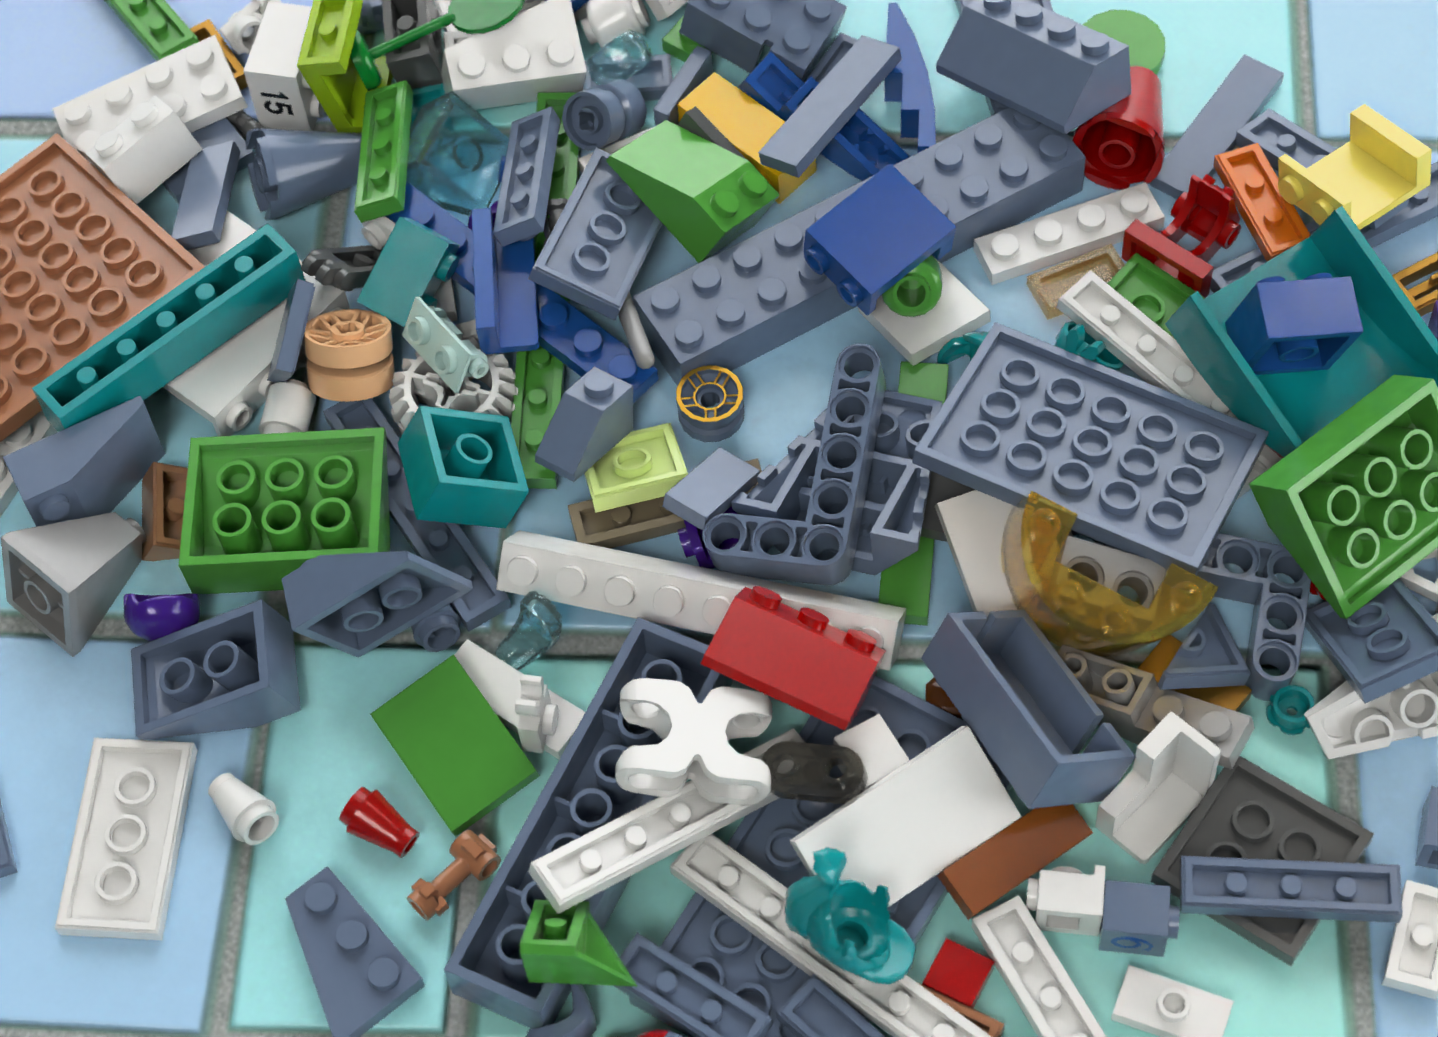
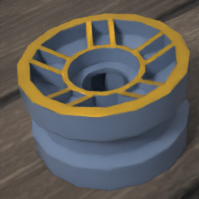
M713 365L693 369L681 378L676 389L678 419L683 430L689 436L703 442H719L730 438L740 429L744 421L743 387L735 374L726 368ZM715 403H719L716 407L707 408L709 406H714Z

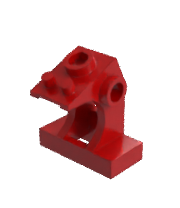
M1193 174L1190 178L1188 192L1182 193L1172 207L1171 216L1175 219L1170 225L1158 232L1135 219L1125 230L1121 258L1128 262L1135 253H1138L1206 298L1209 295L1214 269L1207 262L1221 247L1228 249L1234 243L1241 230V225L1238 224L1240 217L1234 203L1236 201L1233 197L1234 190L1228 186L1222 189L1217 185H1213L1215 179L1208 174H1205L1203 179ZM1186 233L1201 242L1194 250H1186L1177 244Z

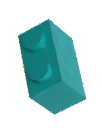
M399 216L357 302L405 327L415 297L419 296L428 306L436 308L438 300L434 298V295L441 282H448L454 274L459 263V257L455 254L460 245L411 218Z

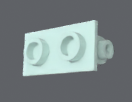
M419 296L415 297L402 336L452 391L459 393L464 378L473 376L475 379H479L488 372V358L484 352L479 351L469 340L461 341L463 333L447 317V313L442 308L428 306Z

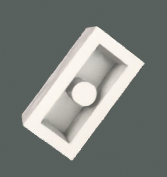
M155 95L149 101L136 106L130 116L113 131H108L97 139L95 146L85 154L107 179L137 205L203 149L174 110Z

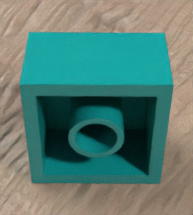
M419 406L397 443L416 520L506 529L529 493L508 416Z

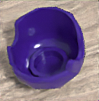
M125 594L123 597L126 624L135 635L149 642L195 625L200 619V600L198 594Z

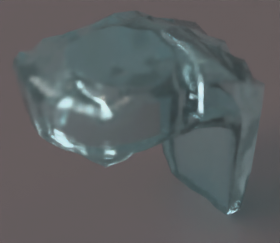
M628 30L622 33L587 60L588 72L592 81L597 85L611 80L622 79L626 81L651 61L653 48L649 40L639 31Z
M530 591L520 602V614L516 623L495 651L497 658L520 670L546 654L556 644L562 631V616L557 611L556 606L546 596L538 594L537 591Z

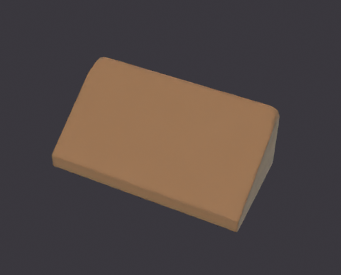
M153 462L142 479V529L146 535V542L142 544L143 561L179 559L188 470L186 467Z

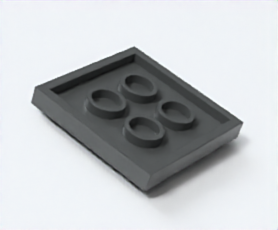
M1239 756L1233 769L1224 767L1152 873L1151 882L1155 885L1171 886L1170 894L1180 899L1181 856L1358 863L1371 843L1374 833ZM1205 914L1292 966L1321 919Z

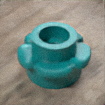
M1288 685L1280 688L1275 695L1270 696L1269 701L1271 704L1266 707V717L1272 726L1280 727L1281 732L1287 735H1299L1303 733L1305 728H1310L1304 713L1315 705V701L1308 690L1297 685ZM1287 709H1295L1296 714L1289 715Z

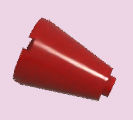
M1141 66L1130 67L1131 95L1078 126L1072 139L1086 157L1085 177L1106 188L1123 190L1129 188L1130 184L1143 181V183L1146 182L1148 184L1157 177L1163 165L1165 150L1161 82L1153 71Z

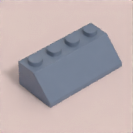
M974 0L967 4L936 63V71L1064 135L1131 95L1128 45L1028 0Z

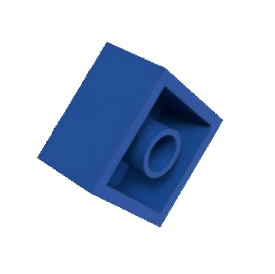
M1318 273L1308 276L1303 280L1285 281V278L1281 276L1264 278L1255 284L1225 322L1227 334L1256 375L1329 370L1364 332L1351 276L1332 278V275L1329 273Z

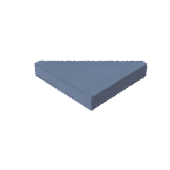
M1215 604L1207 606L1205 612L1195 627L1192 628L1167 669L1163 671L1158 682L1160 690L1244 686L1251 672Z

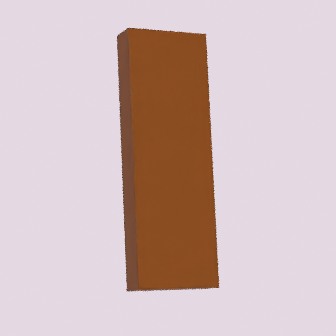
M1073 804L1034 808L943 870L937 877L969 920L1036 874L1040 869H1043L1085 840L1093 832Z

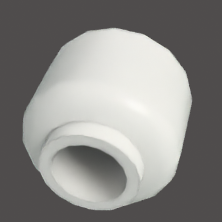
M589 0L586 10L588 17L581 20L589 43L592 45L598 42L601 48L609 53H614L641 42L645 37V28L650 26V19L642 0Z

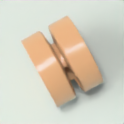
M344 309L321 314L307 322L304 332L305 354L308 358L306 361L308 387L313 394L327 400L351 402L377 397L392 388L395 369L394 356L392 354L391 322L387 317L369 310Z

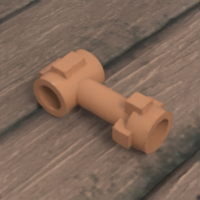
M472 830L463 832L455 839L449 850V853L455 860L432 882H426L420 878L411 886L413 892L407 897L408 902L427 921L435 914L440 917L449 908L444 898L470 874L474 875L479 881H483L496 871L501 862V857L496 853V846L482 833L477 836Z

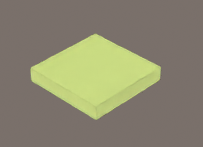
M671 423L630 432L584 473L595 513L664 497L665 493L688 475Z

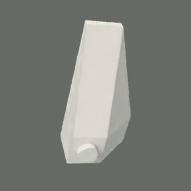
M1437 613V614H1435V615L1432 616V617H1433V618L1437 621V623H1438V613ZM1438 671L1368 703H1364L1348 681H1345L1305 712L1304 716L1327 759L1385 748L1393 741L1420 736L1422 739L1438 736Z

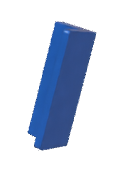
M491 208L472 209L475 323L480 349L485 354L537 350L539 348L537 286L535 282L528 279L535 264L534 238L527 241H517L502 247L493 234L494 221Z

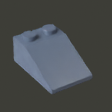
M138 396L4 456L3 459L37 527L111 513L141 481L151 464L158 462L165 455V452L141 396Z
M408 551L319 555L316 558L305 561L298 569L282 578L292 631L358 658L473 590L471 580Z
M262 599L131 649L136 737L141 740L254 728L301 711L294 636L291 623Z

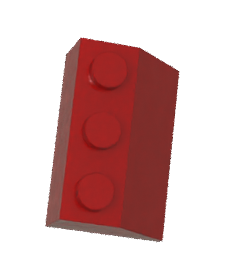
M754 586L753 589L744 587L733 599L700 664L845 731L862 707L886 650L877 647V641L864 632L849 629L846 633L829 625V619L818 611L810 608H801L798 611L781 603L782 597L772 590L760 586Z

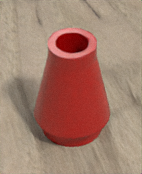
M361 787L354 793L339 817V821L347 826V833L389 850L400 858H403L411 850L420 834L407 823L378 790L371 792L365 787Z

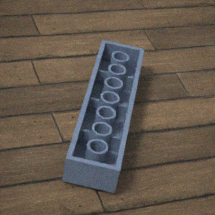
M637 618L444 968L453 994L531 1029L555 1022L571 992V984L528 982L520 955V942L535 900H547L529 874L530 863L659 797L626 791L616 781V763L626 749L631 746L654 745L662 742V739L653 730L630 724L625 720L620 710V692L628 682L634 679L674 680L688 686L697 703H703L711 690L720 686L731 687L733 684V679L700 664L709 645L642 618ZM631 876L584 900V902H590V913L602 931Z

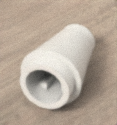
M231 773L219 775L210 784L208 794L213 799L236 840L246 842L249 845H257L267 840L275 832L279 824V816L276 813L274 802L238 778H235Z

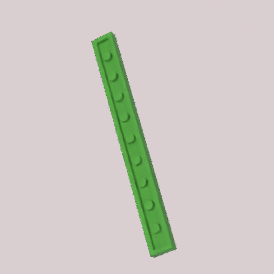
M538 92L536 112L552 106L560 118L549 199L565 198L569 200L579 181L578 158H580L581 148L577 147L569 139L564 130L562 120L565 103L569 97L577 92ZM543 231L534 237L535 262L543 249L545 241ZM558 294L560 297H562L564 300L570 303L569 298ZM540 345L537 350L517 352L514 385L518 388V395L513 396L515 409L512 411L511 428L528 489H557L558 474L536 463L535 454L564 394L566 365Z

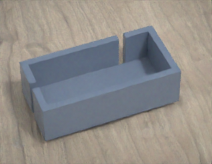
M1025 610L991 611L988 616L983 611L948 613L921 657L935 677L938 685L946 692L961 713L963 720L971 727L988 751L990 758L998 765L1015 789L1017 796L1025 803L1028 809L1103 801L1114 790L1136 757L1111 723H1102L1084 752L1079 754L1104 714Z

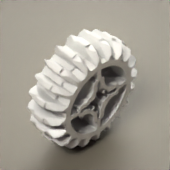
M472 337L469 341L481 351L478 342ZM417 351L415 352L416 360L403 358V364L401 365L403 371L393 373L392 382L394 387L390 389L389 399L392 406L391 414L394 422L399 426L401 435L417 411L419 403L426 404L428 407L508 416L511 422L512 411L515 409L513 396L518 395V388L514 385L516 374L512 371V368H509L508 360L504 357V354H486L489 370L478 380L488 385L491 391L481 389L480 384L472 382L474 378L472 376L464 378L459 393H454Z

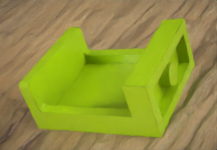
M313 0L297 67L337 132L362 133L365 95L369 91L362 82L350 55L363 1ZM381 56L375 59V62L381 73L382 81L375 89L391 85L393 75L386 64V56Z

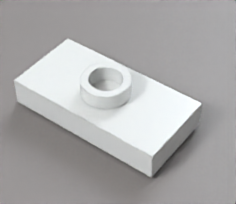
M1129 965L1111 1020L1159 1037H1223L1234 1001Z

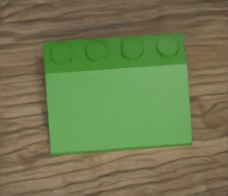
M1394 374L1249 483L1270 529L1340 618L1348 619L1438 548V387L1434 379Z
M384 427L198 437L190 439L179 568L192 594L284 590L282 578L298 569L305 561L316 558L319 555L390 552L387 441Z

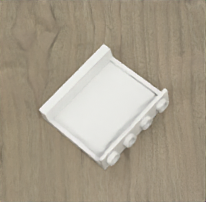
M227 211L220 242L188 250V252L204 266H207L257 230ZM303 272L305 281L314 283L313 287H315L307 322L327 312L350 309L345 291L332 285L324 286L316 281L315 276H309ZM287 299L162 387L213 423L217 436H231L235 431L242 430L251 420L252 414L266 402L269 388L274 384V382L267 381ZM304 336L295 372L300 367H305L308 359L305 354Z

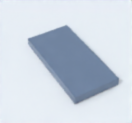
M596 147L537 258L528 279L616 320L663 223L606 162L611 154Z

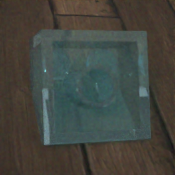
M451 91L422 105L410 129L406 181L443 209L470 216L472 209L488 208L501 184L498 182L500 160L502 155L506 156L509 138L456 93Z

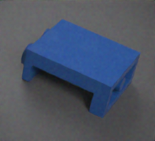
M890 163L805 230L804 258L813 271L819 275L825 274L836 285L839 295L851 307L857 306L866 315H869L876 309L877 299L930 255L936 260H940L952 250L956 226Z

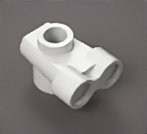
M252 0L241 11L232 14L228 22L219 29L238 56L244 52L250 54L268 2L282 3L281 0Z

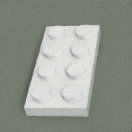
M213 35L52 109L64 140L94 166L85 153L95 146L97 139L104 133L113 131L130 116L136 106L149 101L155 95L174 110L190 133L237 113L248 106L216 36Z

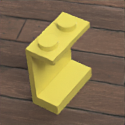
M1363 104L1350 113V141L1307 169L1287 154L1278 158L1279 194H1281L1286 202L1296 205L1310 215L1319 226L1334 210L1343 206L1355 225L1361 230L1430 185L1432 149L1366 104Z

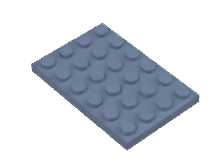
M995 322L914 449L912 463L1123 552L1150 559L1166 570L1194 581L1261 454L1269 432Z

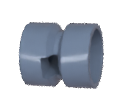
M619 79L605 82L595 88L577 92L569 97L563 108L562 120L565 132L577 147L585 150H595L596 147L600 149L638 133L645 123L647 111L645 100L640 91L632 83Z

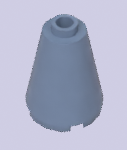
M268 128L250 129L246 136V150L255 149V157L253 163H248V171L257 206L260 212L267 211L264 219L266 221L278 219L356 185L362 134Z

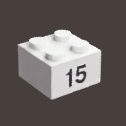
M269 1L243 70L259 124L264 128L313 131L317 118H322L325 114L323 107L297 67L311 6Z

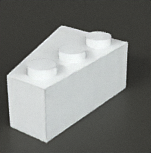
M547 0L517 14L512 21L499 29L484 34H475L444 49L441 75L449 113L537 101L538 92L582 91L587 70L571 0Z

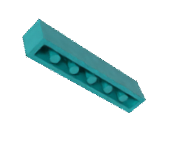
M268 223L34 386L32 390L46 419L59 432L138 396H141L143 401L287 299L289 291L297 279L305 281L296 250Z

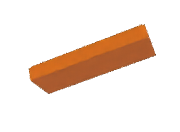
M1258 143L1214 156V168L1224 186L1234 190L1235 206L1267 262L1311 236L1294 205L1286 202L1281 194H1279V179Z

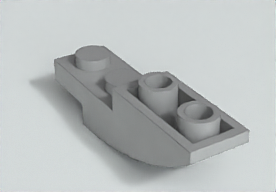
M1062 645L1058 651L1059 656L1104 714L1098 725L1111 723L1122 738L1137 745L1172 711L1221 750L1218 765L1233 769L1255 728L1252 716L1172 690H1160L1152 673L1066 645Z

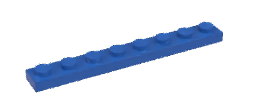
M406 181L404 210L386 215L385 217L395 224L399 216L411 218L459 244L460 247L455 254L459 257V263L451 278L475 295L472 230ZM536 283L539 345L581 377L593 367H596L633 385V404L659 380L658 371L655 367L652 366L649 369L638 367L630 348L554 291Z

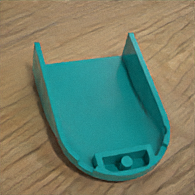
M1343 206L1334 210L1310 237L1207 298L1203 299L1198 291L1193 293L1165 323L1191 363L1230 411L1239 420L1269 432L1265 444L1281 459L1394 374L1431 378L1435 380L1438 387V340ZM1318 273H1329L1332 275V278L1351 276L1364 332L1330 369L1256 375L1227 334L1225 325L1227 319L1255 284L1264 278L1273 276L1284 277L1285 281L1303 280L1308 276Z

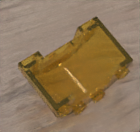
M1031 490L1011 509L1002 535L1001 565L1002 572L1005 573L1007 585L1012 594L1011 599L1017 610H1025L1047 640L1060 647L1066 645L1102 657L1118 656L1137 651L1171 635L1193 621L1210 603L1219 588L1171 563L1149 608H1146L1139 604V596H1137L1134 602L1055 561L1078 514Z

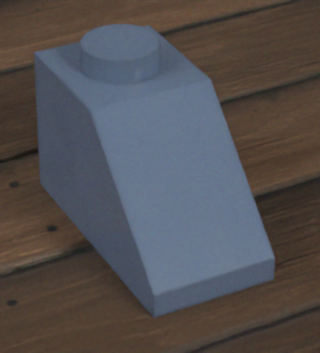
M596 367L589 370L564 392L535 454V462L575 482L633 430V385Z

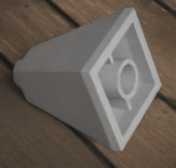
M116 512L6 533L1 537L7 602L74 657L81 652L141 562L142 544L146 542L144 530L134 519L127 518L124 520Z

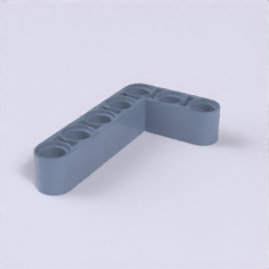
M865 344L850 345L837 358L806 520L797 521L733 513H723L712 517L703 529V542L714 567L719 571L748 577L818 585H836L850 575L886 390V380L880 357L871 346ZM867 370L871 372L864 378H852L859 371ZM850 415H863V417L857 422H843V420ZM850 458L855 460L846 468L839 469L834 467L842 459ZM840 503L847 505L843 511L837 514L825 513L831 505ZM731 538L739 539L734 547L725 550L719 549L723 541ZM776 544L788 545V548L783 553L778 555L767 554L768 550ZM826 549L838 551L829 560L821 561L816 559L817 555Z
M1063 527L1059 546L1068 535L1074 537V535L1080 533ZM1219 533L1194 581L1169 570L1165 571L1163 587L1254 605L1246 665L1251 674L1245 685L1252 689L1251 694L1255 698L1269 701L1270 696L1275 695L1280 688L1291 684L1300 662L1311 580L1284 546ZM1093 539L1095 541L1093 543L1116 549L1114 547H1111L1107 544H1104L1100 541ZM1224 564L1238 565L1243 569L1244 573L1235 574L1225 568ZM1275 574H1286L1290 576L1295 583H1283L1276 578ZM1276 618L1282 620L1288 629L1280 630L1274 628L1267 619ZM1260 665H1273L1280 670L1282 675L1271 676L1264 672Z

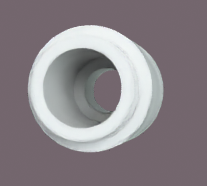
M289 379L288 382L272 384L268 391L259 425V432L261 434L308 432L316 403V396L305 383L299 380Z

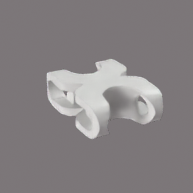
M634 679L622 688L620 692V710L625 720L630 724L653 730L662 739V742L659 744L631 746L621 754L616 763L615 777L622 789L638 794L670 797L678 794L686 781L691 779L700 796L710 802L751 805L761 802L771 792V774L765 762L737 753L728 744L730 739L757 737L765 732L772 720V702L766 694L754 690L720 686L711 690L703 703L699 704L688 686L674 680Z

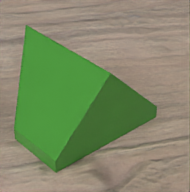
M535 900L520 942V955L528 982L638 987L591 915L590 902L582 901L557 914L548 900Z

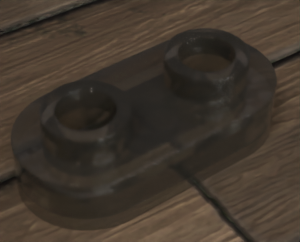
M786 741L771 746L761 759L769 767L771 792L784 799L845 804L862 793L867 785L868 774L861 758L855 751L843 746ZM783 761H794L793 768L789 772H777L778 766ZM834 766H846L845 773L841 777H829V772Z

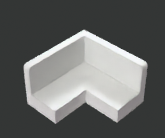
M1170 711L1137 746L1133 770L1099 804L1095 827L1139 863H1148L1191 817L1214 783L1221 750Z

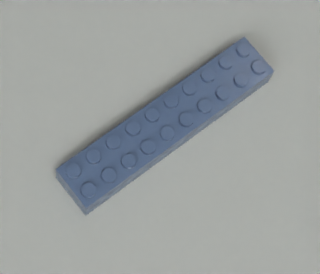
M1008 107L893 166L956 226L952 250L938 260L940 263H943L974 247V239L1015 226L1081 192L1086 157L1067 134L1064 135ZM873 176L633 296L636 310L651 349L677 386L681 378L693 369L701 366L716 365L733 371L855 308L848 305L841 298L836 285L825 274H817L806 262L803 252L805 230Z

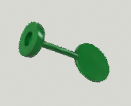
M451 0L448 13L369 49L360 31L357 30L350 57L366 89L370 91L377 88L382 81L375 59L450 24H453L458 31L467 34H484L499 29L512 21L522 10L525 0Z

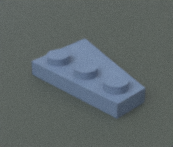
M328 866L285 898L333 1037H361L425 986L422 977Z

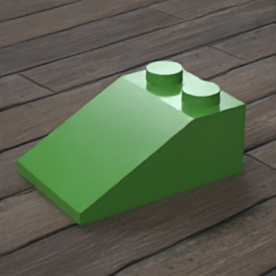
M668 120L663 121L614 152L606 160L612 169L698 263L708 259L754 227L780 196L749 160Z

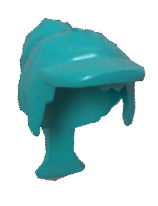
M829 847L813 852V871L817 875L803 877L789 886L786 892L784 913L785 922L790 931L809 940L811 947L822 958L843 971L877 984L890 985L903 979L913 966L916 946L905 929L890 919V911L887 909L890 900L888 887L880 884L876 888V892H872L871 889L865 886L864 882L852 879L840 880L847 863L845 852Z

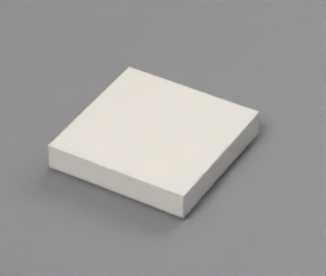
M938 260L936 261L939 263L942 272V293L936 306L926 314L917 317L901 316L890 310L884 303L882 295L877 299L876 309L871 314L866 315L858 308V311L912 366L939 352L953 338L963 337V334L971 333L991 321L990 310Z

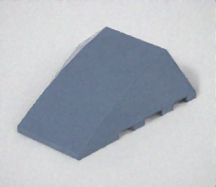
M885 390L852 567L853 571L875 576L918 551L932 471L913 464L912 460L914 449L942 407V401ZM827 408L814 420L815 428L806 437L798 436L787 447L788 455L778 465L774 467L769 464L757 476L758 484L748 494L741 491L731 501L732 509L737 514L797 521L806 520ZM850 415L843 420V422H857L863 417V415ZM850 458L842 459L834 467L839 469L846 468L855 460ZM841 503L831 505L825 513L837 514L843 511L847 505ZM776 544L774 547L783 553L788 548V545ZM826 549L820 552L816 559L821 561L829 560L838 551Z

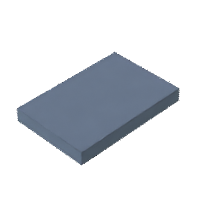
M1400 579L1393 582L1348 619L1340 618L1327 601L1307 610L1306 629L1364 703H1368L1438 671V623Z

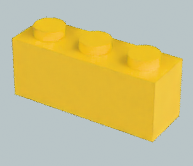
M716 72L711 74L677 104L679 122L685 112L696 106L780 194L775 200L778 204L783 202L816 172V159L799 178L762 165L758 152L785 121Z

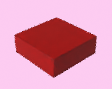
M946 938L922 985L973 1009L994 970L995 961Z

